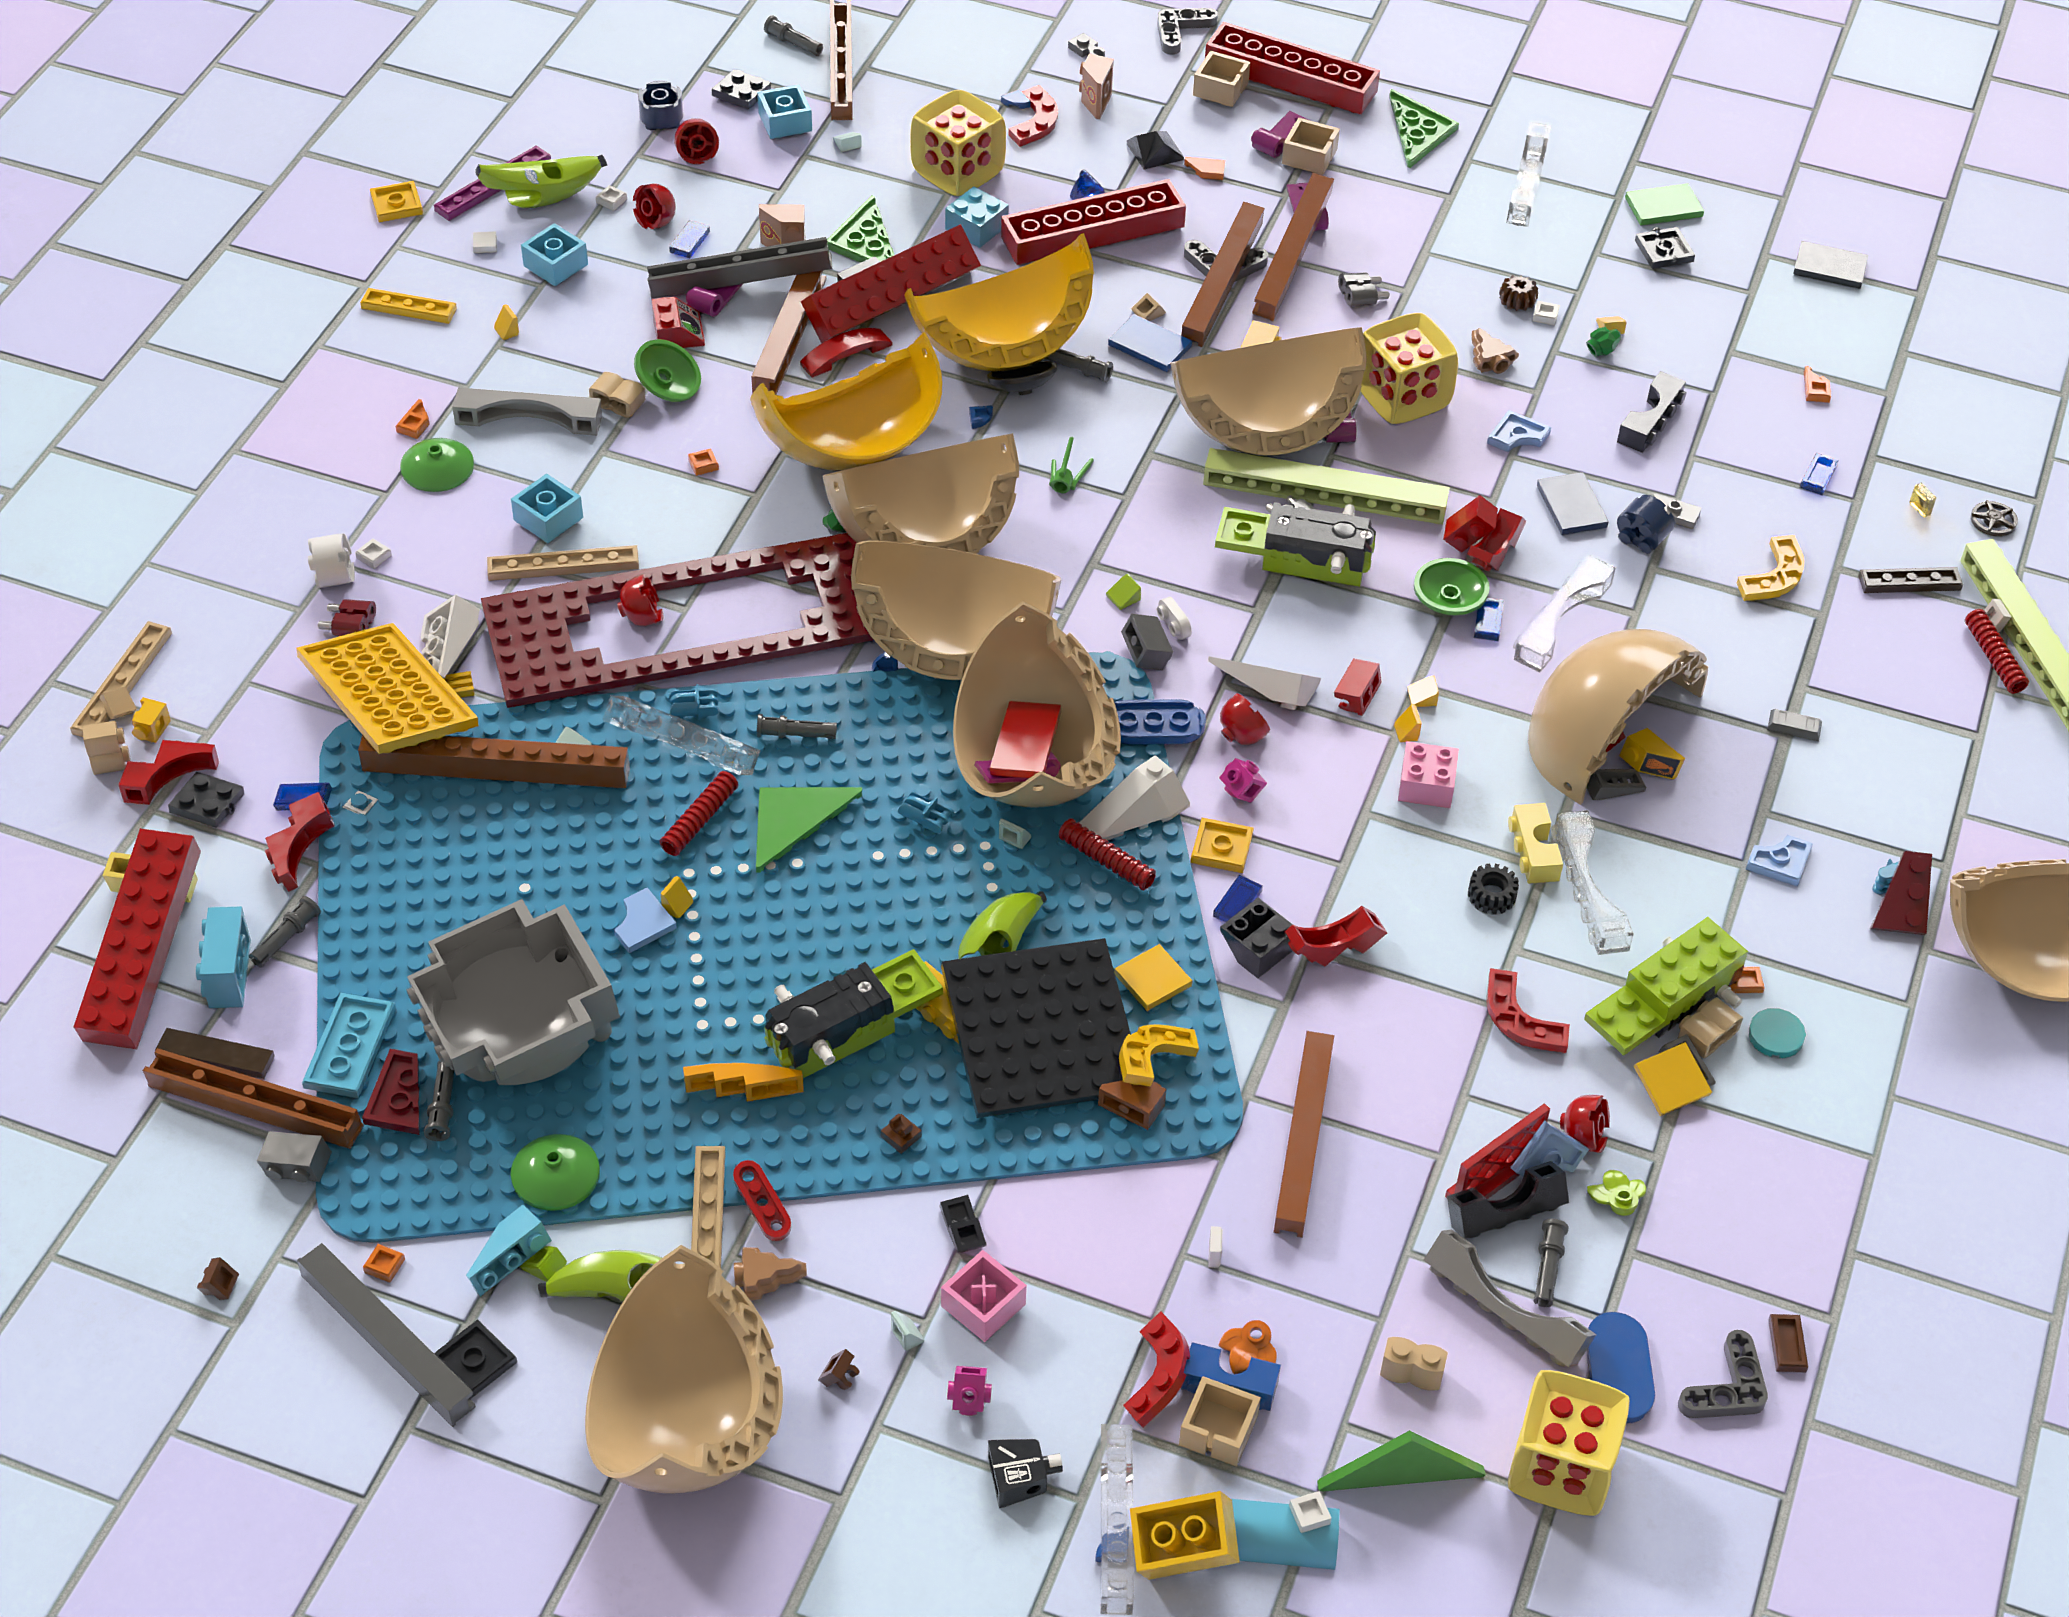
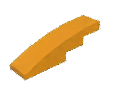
M712 1063L683 1067L686 1093L715 1088L716 1097L745 1093L748 1102L804 1092L801 1070L751 1063Z

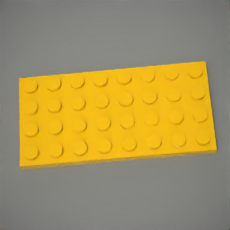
M394 623L296 648L297 657L378 754L390 753L395 749L415 746L420 742L440 739L445 735L465 732L470 728L479 726L476 714Z

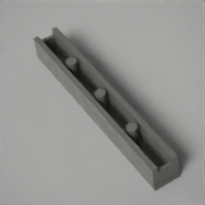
M821 237L647 266L649 276L647 281L651 299L687 293L695 286L708 290L833 269L832 256L829 251L827 238Z
M323 1243L302 1258L297 1259L301 1276L452 1427L476 1407L475 1403L469 1398L473 1395L472 1390Z

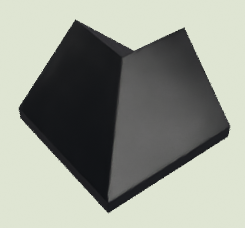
M1167 131L1149 132L1136 135L1127 140L1128 147L1143 170L1184 160L1183 154Z

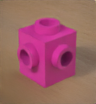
M1235 758L1225 767V771L1219 777L1226 785L1224 789L1229 795L1250 803L1267 785V782L1258 773L1259 768L1250 760L1245 762Z
M956 1366L954 1381L948 1382L947 1400H953L952 1410H959L960 1414L967 1416L983 1412L985 1403L991 1402L992 1384H986L987 1368Z

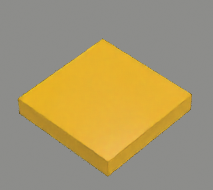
M414 181L370 189V195L379 222L423 214V208Z
M1202 817L1190 863L1243 873L1254 828Z
M1160 944L1116 967L1114 971L1115 976L1146 1011L1192 987L1193 981Z
M1686 1042L1634 1065L1659 1116L1705 1098L1712 1093Z

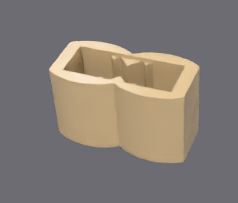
M603 372L589 388V398H600L602 409H610L618 415L630 418L644 403L645 388L638 382L624 380L618 374Z
M116 721L83 726V740L93 774L124 770L126 762L130 761V752L128 745L123 746L125 744L123 728H118Z
M1715 998L1710 1002L1705 1001L1700 1005L1696 1014L1693 1016L1687 1015L1681 1021L1678 1038L1687 1034L1699 1055L1704 1059L1738 1032L1743 1017L1719 998Z
M1389 1337L1380 1375L1392 1382H1410L1424 1390H1439L1448 1352L1435 1345H1417L1406 1338Z

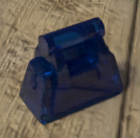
M1083 169L1073 185L1070 198L1076 200L1103 194L1105 191L1101 184L1086 169Z

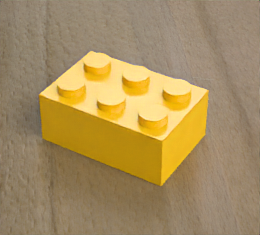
M1217 1491L1130 1508L1136 1571L1148 1580L1240 1563L1232 1499L1223 1492Z

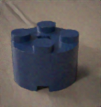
M653 81L646 84L645 89L638 91L640 120L645 124L647 130L676 129L680 126V121L683 118L682 92L677 85V88H675L668 81Z
M1642 495L1640 498H1635L1618 516L1617 527L1620 532L1618 538L1624 544L1632 543L1639 547L1643 553L1650 554L1674 529V516L1672 513L1668 515L1664 509L1666 505L1658 498L1651 495Z

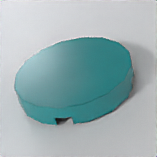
M1767 1008L1759 1011L1752 1017L1749 1026L1750 1042L1755 1049L1770 1057L1775 1055L1779 1056V1058H1788L1796 1055L1802 1049L1806 1037L1805 1027L1800 1019L1791 1012L1780 1008Z

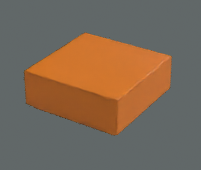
M711 448L688 454L689 463L696 476L719 470V464Z
M377 1244L363 1265V1271L366 1274L390 1283L405 1261V1256L401 1252Z

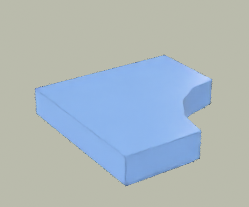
M1508 410L1488 436L1487 444L1507 452L1521 445L1541 447L1550 435L1552 427Z
M1787 835L1782 842L1774 846L1754 845L1745 870L1798 887L1813 843Z
M645 888L624 899L627 916L623 923L614 929V932L625 949L631 953L677 929L674 919L648 888Z
M1544 1120L1511 1168L1524 1177L1525 1169L1552 1161L1562 1170L1573 1173L1589 1149Z

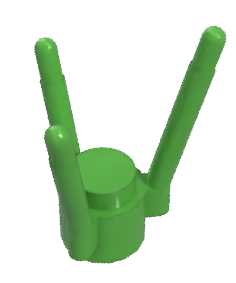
M1069 437L1061 468L1056 471L1055 459L1051 463L1049 486L1058 493H1067L1070 489L1075 490L1078 481L1094 462V459L1090 458L1073 479L1072 472L1067 468L1074 440L1073 437Z

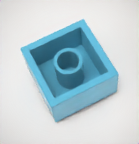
M800 84L757 92L758 113L770 139L812 131V110Z
M973 186L945 208V230L961 224L970 243L981 248L1001 232V216L1009 214V205Z
M555 223L521 244L523 266L554 286H557L588 265L586 243Z
M547 473L511 498L513 520L546 543L551 542L584 518L581 496Z

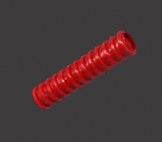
M1975 609L1965 617V624L1989 659L1990 664L1996 670L2000 680L2007 687V691L2015 694L2026 689L2029 679L2025 676L2022 668L2018 665V662L1997 632L1992 621H1990L1985 610Z
M727 771L719 772L717 777L713 779V782L689 806V809H686L679 820L659 840L660 845L666 853L678 856L681 850L704 827L705 823L719 810L724 801H727L729 796L738 788V781L731 773Z
M1070 818L1061 826L1059 830V838L1061 840H1065L1069 845L1072 844V847L1075 849L1079 848L1080 852L1085 853L1088 857H1092L1094 861H1098L1102 866L1105 865L1107 869H1112L1113 873L1119 874L1121 878H1125L1128 882H1132L1134 886H1139V889L1142 891L1148 889L1154 882L1156 871L1153 868L1149 869L1148 865H1142L1140 860L1129 856L1125 851L1122 852L1121 848H1116L1113 843L1102 839L1100 835L1089 831L1087 827H1082V824L1079 822L1076 823L1074 819Z

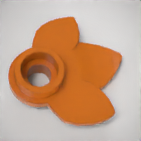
M1252 1320L1246 1323L1243 1328H1232L1226 1331L1220 1339L1218 1346L1224 1350L1231 1351L1229 1363L1233 1374L1246 1371L1251 1357L1276 1363L1277 1352L1270 1343L1271 1330L1263 1321ZM1254 1330H1259L1262 1336L1254 1339L1250 1334Z

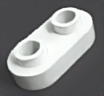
M1167 597L1160 600L1156 608L1160 620H1164L1168 625L1172 636L1177 637L1179 640L1190 637L1192 634L1190 622L1174 599Z

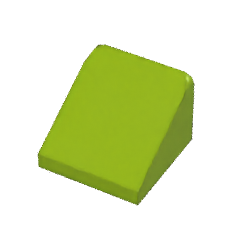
M1125 574L1106 592V596L1122 610L1141 600V587L1129 574Z
M544 1246L521 1264L520 1267L522 1270L547 1282L555 1272L567 1264V1260L557 1247Z

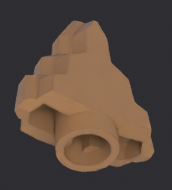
M1478 328L1472 331L1471 341L1475 347L1473 349V355L1475 356L1473 362L1481 373L1492 370L1497 374L1503 373L1519 357V353L1511 345H1505L1500 339L1492 338L1485 330Z
M743 1247L742 1262L734 1263L735 1286L743 1287L744 1293L750 1301L761 1299L765 1293L775 1292L781 1284L794 1283L807 1276L806 1263L792 1258L779 1259L774 1253L761 1252L758 1248Z

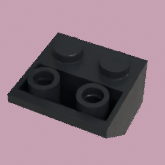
M1256 898L1220 926V931L1237 962L1257 979L1293 951L1288 944L1290 939L1285 933L1293 924L1260 898Z

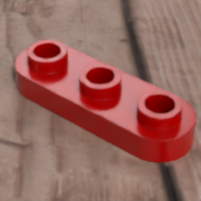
M751 1160L740 1162L733 1172L734 1183L761 1231L769 1240L780 1241L785 1239L791 1231V1219L758 1163ZM745 1175H752L754 1177L750 1182L743 1180ZM765 1199L768 1203L765 1206H759L757 1201ZM775 1223H778L782 1226V1228L778 1231H775L771 1228V1226Z

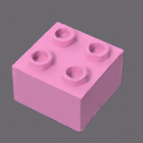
M1406 741L1398 801L1451 808L1459 749Z
M982 1250L941 1286V1307L982 1341L986 1342L1026 1305L1027 1285Z

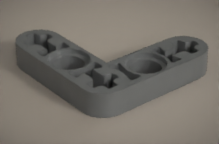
M1213 8L1163 9L1159 11L1157 26L1163 52L1171 55L1179 53L1181 50L1179 29L1214 27L1217 25L1218 12Z
M1187 241L1184 245V257L1202 274L1207 276L1212 264H1204L1203 262L1213 263L1217 255L1201 241ZM1263 248L1250 249L1242 265L1245 268L1240 269L1235 282L1265 268L1268 262V252Z
M1733 1330L1728 1334L1724 1343V1352L1733 1384L1686 1387L1682 1390L1678 1400V1408L1684 1416L1689 1418L1750 1415L1760 1413L1764 1409L1768 1393L1755 1344L1749 1333L1743 1330ZM1735 1341H1737L1740 1346H1744L1741 1357H1739L1740 1350L1738 1345L1734 1344ZM1747 1366L1753 1371L1754 1375L1744 1377L1738 1372V1368ZM1748 1394H1752L1753 1398L1758 1399V1401L1753 1402L1752 1398L1748 1397ZM1725 1395L1730 1399L1731 1404L1722 1406L1716 1402L1715 1396ZM1688 1398H1693L1694 1403H1698V1405L1693 1406L1692 1402L1688 1401Z

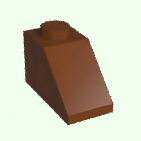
M1123 1080L1102 1084L1099 1088L1098 1105L1148 1130L1165 1107L1166 1089L1154 1081L1151 1086L1134 1085L1123 1082Z

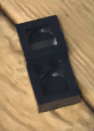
M968 1195L940 1202L939 1207L958 1254L987 1245L979 1219L975 1217Z

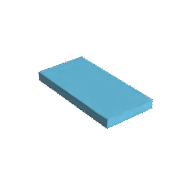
M340 993L302 1081L303 1088L359 1098L395 1012V1002Z

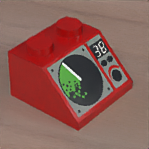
M676 297L651 299L656 339L673 342L682 348L705 346L699 311Z

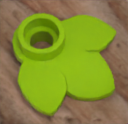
M1608 1170L1604 1173L1603 1184L1587 1186V1192L1597 1203L1610 1205L1614 1213L1627 1216L1635 1211L1639 1199L1645 1196L1646 1185L1640 1179L1629 1181L1627 1176L1621 1171Z

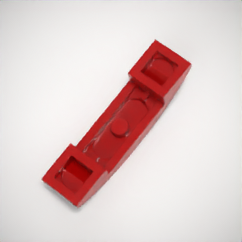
M879 328L851 330L818 345L800 360V365L813 378L832 370V363L867 348L873 354L892 346V341Z

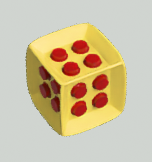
M953 90L940 96L921 108L912 118L910 152L914 169L926 180L954 196L963 195L973 186L976 188L980 187L994 178L1004 166L1006 156V126L1004 118L996 109L969 92Z
M1423 313L1406 314L1374 325L1363 333L1367 360L1360 391L1383 419L1391 424L1405 423L1437 412L1451 402L1458 373V354L1452 342L1432 319Z
M1553 1370L1539 1371L1533 1382L1523 1426L1508 1476L1509 1490L1528 1500L1563 1511L1588 1516L1598 1515L1605 1503L1611 1483V1471L1616 1463L1629 1412V1396L1611 1386L1572 1374Z

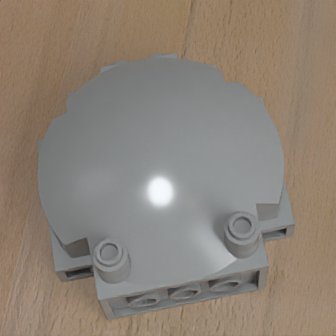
M523 899L483 916L429 941L432 953L427 956L431 966L407 976L411 988L406 989L412 1004L418 1003L421 1007L417 1012L424 1024L423 1028L429 1041H433L435 1045L434 1049L440 1062H444L446 1068L450 1067L451 1070H454L456 1075L463 1073L482 1082L496 1080L499 1085H520L552 1076L576 1061L588 1049V1040L594 1039L599 1042L607 1040L612 1033L610 1022L620 1018L612 985L565 904L533 919Z

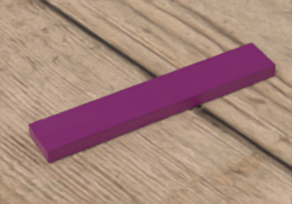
M535 145L506 163L551 160V155ZM477 179L434 204V211L450 221L501 190L487 188Z

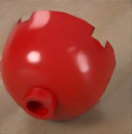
M691 118L684 121L678 127L675 133L674 144L678 154L684 161L691 164L705 163L704 161L712 159L719 149V137L715 128L709 122L701 118Z
M652 183L640 185L635 190L633 201H636V208L633 209L637 222L643 228H662L673 219L676 203L668 188Z
M641 574L627 581L620 592L621 602L617 603L621 616H627L630 622L638 626H649L663 621V610L659 609L657 611V602L660 600L651 580L648 577L645 578V574Z
M1238 693L1231 697L1221 709L1220 723L1223 726L1221 733L1229 742L1235 740L1241 745L1257 743L1269 733L1270 727L1260 712H1255L1249 707L1251 703Z
M1582 1095L1577 1097L1568 1105L1566 1113H1562L1560 1116L1561 1130H1564L1567 1135L1589 1149L1588 1152L1601 1153L1608 1140V1137H1602L1604 1127L1609 1128L1610 1125L1609 1105L1607 1099H1603V1095Z

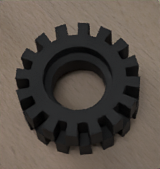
M1488 863L1485 864V869L1481 865L1477 868V871L1474 870L1472 872L1468 897H1470L1469 901L1471 904L1475 903L1477 910L1483 907V913L1487 914L1488 910H1492V915H1496L1497 910L1502 914L1505 913L1506 908L1510 910L1515 904L1519 880L1518 877L1514 878L1515 873L1513 871L1508 873V867L1506 866L1500 869V864L1495 863L1494 867H1491V864ZM1494 885L1503 891L1497 893L1490 892L1484 886Z

